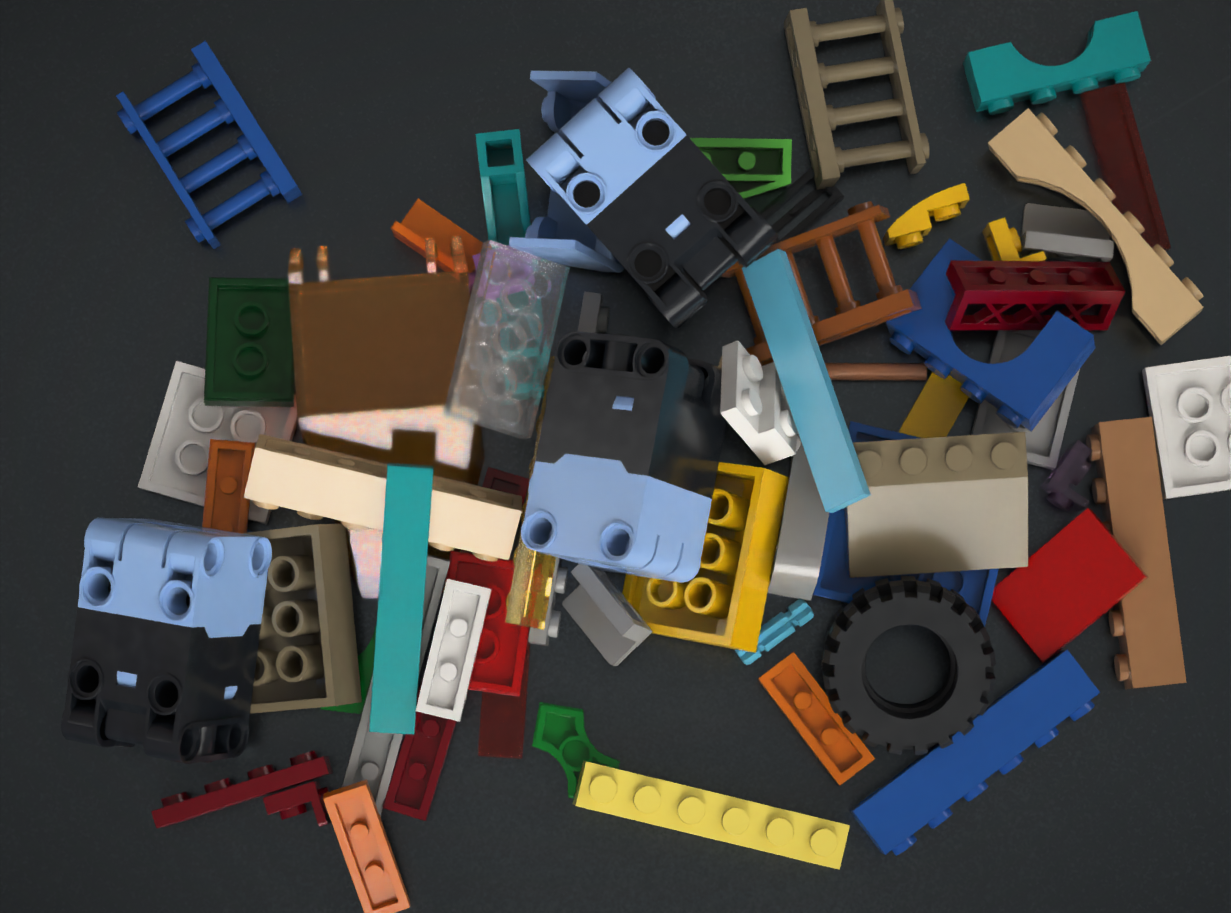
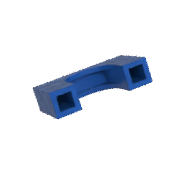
M949 238L910 288V290L917 293L922 309L887 321L886 325L891 335L889 340L904 353L910 355L914 350L927 359L924 364L937 376L946 379L950 375L962 384L960 387L961 391L975 402L981 404L985 399L998 408L996 411L997 416L1011 427L1017 429L1021 424L1032 432L1094 351V335L1059 311H1056L1028 349L1010 361L989 364L976 361L965 355L953 340V330H949L945 323L956 295L946 276V272L951 260H983Z

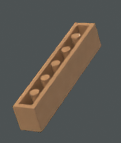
M1152 417L1099 422L1091 427L1092 434H1088L1086 437L1088 457L1090 461H1096L1098 478L1092 479L1093 499L1096 505L1101 504L1102 523L1148 576V578L1114 605L1115 610L1109 611L1110 631L1113 637L1118 636L1120 654H1115L1114 657L1118 681H1124L1125 689L1187 683Z

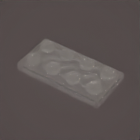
M492 240L483 243L445 403L444 415L523 440L532 437L569 267Z

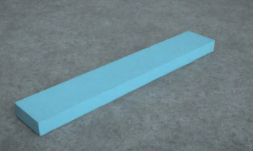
M777 249L754 261L747 268L745 266L742 267V271L825 512L834 513L871 494L786 251Z

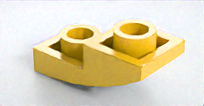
M962 183L935 193L907 210L886 231L883 237L885 246L897 243L898 249H906L924 242L922 237L927 236L932 228L929 217L934 216L935 221L940 222L961 215L960 209L965 208L970 200L966 184Z

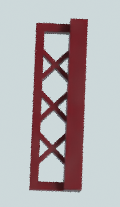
M951 260L946 276L956 295L945 323L949 330H1042L1053 315H1042L1041 313L1055 304H1066V307L1059 310V312L1085 330H1108L1124 296L1125 289L1110 262ZM968 304L987 305L973 315H964ZM1015 304L1027 305L1013 315H1002L1003 311ZM1095 304H1103L1098 315L1080 314Z

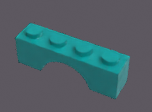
M1138 11L1095 21L1088 31L1084 52L1073 61L1063 65L1044 66L1034 63L1022 56L1013 44L1008 42L968 52L963 61V66L975 111L988 110L990 115H995L1012 110L1015 107L1014 103L1030 99L1033 105L1041 104L1055 99L1057 92L1072 89L1073 94H1082L1098 88V82L1114 79L1116 84H1122L1136 80L1141 77L1140 72L1144 71L1151 62Z

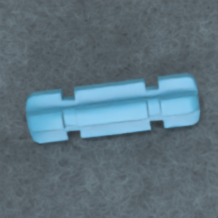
M798 599L787 607L788 611L786 613L780 612L761 626L756 653L735 649L741 661L746 665L752 664L762 656V651L768 652L795 632L796 626L802 627L814 617V613L808 603L803 599Z

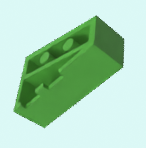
M690 138L744 200L791 184L792 139Z

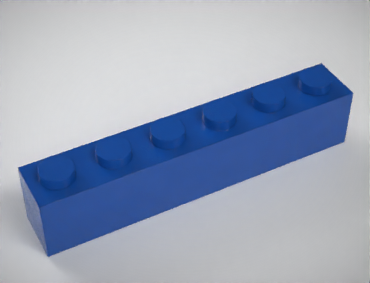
M1068 649L1059 651L1050 660L990 703L983 716L977 714L973 720L974 727L965 736L958 731L951 736L953 744L941 749L939 744H936L928 750V753L921 755L849 811L882 854L886 855L892 850L897 856L917 841L913 834L927 823L933 829L953 814L949 807L960 798L964 797L969 802L986 790L989 786L985 779L997 770L1002 775H1005L1024 760L1020 753L1030 745L1035 743L1040 748L1060 733L1056 726L1070 716L1074 722L1092 710L1095 705L1091 699L1097 696L1100 691Z

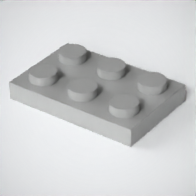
M996 330L989 364L1003 363L1018 357L1028 349L1042 330ZM1079 370L1032 432L1021 424L1016 429L1005 423L996 414L998 408L984 399L981 404H978L971 435L1025 432L1027 464L1054 470L1057 465Z

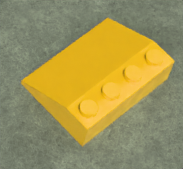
M719 462L698 574L692 580L682 583L627 574L625 576L622 594L653 631L652 634L756 653L789 477L766 468Z

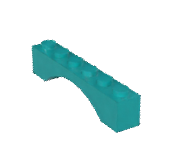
M519 129L475 134L489 250L508 246L510 237L525 238L526 230L531 225ZM529 256L528 259L536 287L495 299L503 381L507 402L546 398L549 387L535 259Z

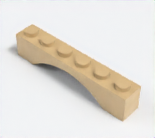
M1029 108L1026 109L988 142L989 150L1017 182L1039 185L1061 193L1083 206L1103 225L1116 243L1127 269L1132 295V313L1157 342L1162 345L1203 310V306L1199 302L1204 297L1203 294L1188 277H1185L1182 281L1178 279L1170 269L1174 261L1159 244L1151 248L1141 237L1140 234L1145 229L1130 211L1122 215L1112 204L1111 201L1116 196L1101 178L1093 182L1082 170L1087 163L1077 150L1071 145L1066 149L1060 145L1053 137L1058 133V130L1047 116L1042 112L1035 116Z

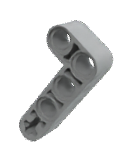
M801 442L796 454L791 456L788 473L789 482L767 593L811 601L819 577L829 512H825Z

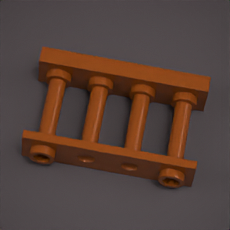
M872 201L849 208L847 210L849 216L773 244L756 259L758 260L777 249L786 251L819 346L922 309L915 291L910 289L902 290L901 285H896L875 225L876 222L889 218L890 214L887 208L881 205L874 206ZM855 230H859L879 292L876 293L877 300L861 306L859 300H854L834 238ZM815 245L818 246L838 305L834 309L836 316L820 321L819 316L813 315L793 256L794 253ZM736 262L721 276L725 278L737 277L756 337L753 339L754 346L746 348V351L750 355H755L761 366H764L774 361L742 271L743 266Z

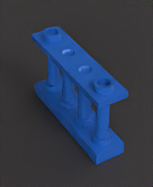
M205 40L191 49L198 61L191 66L193 69L191 72L136 106L132 104L124 91L117 94L116 97L123 106L121 110L117 111L119 118L130 134L138 130L192 216L185 220L188 228L198 243L206 239L211 247L216 249L221 245L212 231L217 226L269 194H272L274 197L281 193L287 203L303 194ZM202 85L204 88L210 85L214 86L221 97L214 102L215 107L156 142L144 123L145 120ZM225 121L227 124L233 121L237 122L243 132V135L236 138L238 143L185 176L178 177L166 157ZM258 156L266 168V171L259 174L261 179L202 215L189 193L247 157L251 161Z

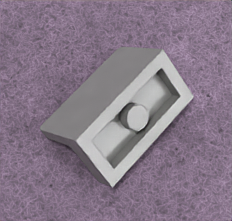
M1028 203L1024 207L1020 238L1022 252H1019L1020 256H1029L1044 251L1046 258L1052 260L1109 262L1113 258L1114 241L1109 240L1110 235L1103 225L1087 210Z
M578 564L571 573L580 585L563 600L562 605L606 661L612 666H618L653 631L603 570Z

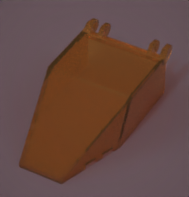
M461 236L452 237V242L450 243L454 271L437 272L438 247L434 238L425 239L428 273L331 281L328 248L323 246L318 247V252L316 253L320 281L304 283L303 254L300 248L291 249L288 281L297 418L303 444L384 464L398 463L433 466V475L478 486L485 461L474 295ZM329 518L331 524H341V521ZM346 527L349 567L362 599L378 598L383 531L369 527L366 530H353ZM428 543L427 554L449 560L450 551L436 549ZM455 548L453 551L461 552L462 549ZM445 579V583H444V587H443L442 593H444V590H445L446 579Z

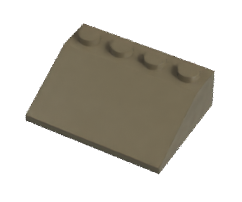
M1025 432L853 442L871 495L845 507L849 578L1028 567V467Z
M315 524L242 533L268 538L272 547V559L268 568L250 714L330 707L362 702L346 527L342 524Z

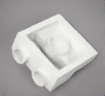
M739 341L724 345L722 347L721 415L764 465L795 455L801 441L797 436L799 433L774 362L761 366L758 358L755 355H750Z

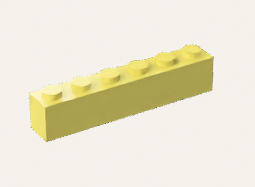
M584 760L573 805L838 870L841 867L850 825Z

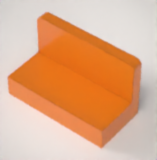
M419 198L402 222L399 223L395 220L390 227L395 238L465 286L470 280L468 273L476 271L472 256L490 251L489 247Z

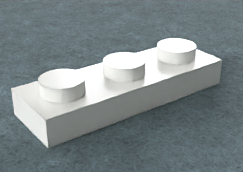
M447 579L415 711L461 721L492 589Z

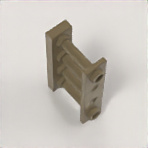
M880 0L876 7L877 15L816 24L815 21H809L807 8L790 10L783 23L811 166L814 171L816 190L834 186L840 178V173H843L846 167L906 158L910 175L918 173L925 165V159L929 158V143L926 134L919 131L900 34L904 31L903 15L899 7L894 8L893 0ZM873 33L881 34L885 57L825 66L823 62H817L815 47L819 46V42ZM889 74L894 99L833 108L831 104L826 105L823 89H826L829 83ZM893 116L898 118L902 141L841 150L840 146L834 147L831 131H834L837 125Z

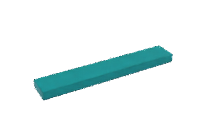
M387 464L369 732L413 735L415 733V710L417 705L433 466Z

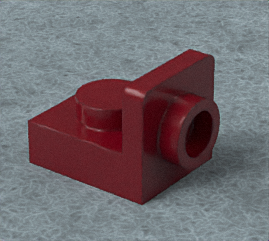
M319 780L263 798L267 814L279 812L281 820L307 812L305 803L311 801L319 827L331 823L323 800L324 793L330 792L328 786L321 788Z

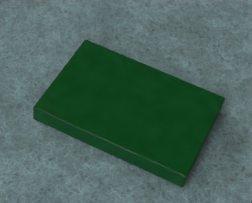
M209 277L204 386L205 406L294 407L297 279Z

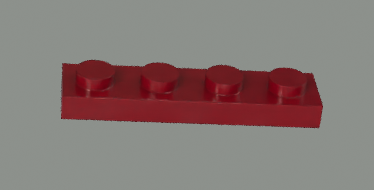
M315 750L289 758L291 767L279 771H274L273 765L270 764L248 771L247 776L249 780L235 785L231 784L230 778L204 785L206 792L204 795L189 799L187 791L163 798L161 799L163 808L151 811L156 829L332 774L333 769L329 756L317 758Z

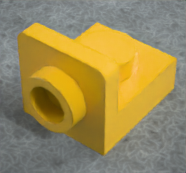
M1005 217L989 222L982 231L992 261L1047 260L1044 251L1019 258L1018 253L1022 252L1020 237L1015 227H1008Z

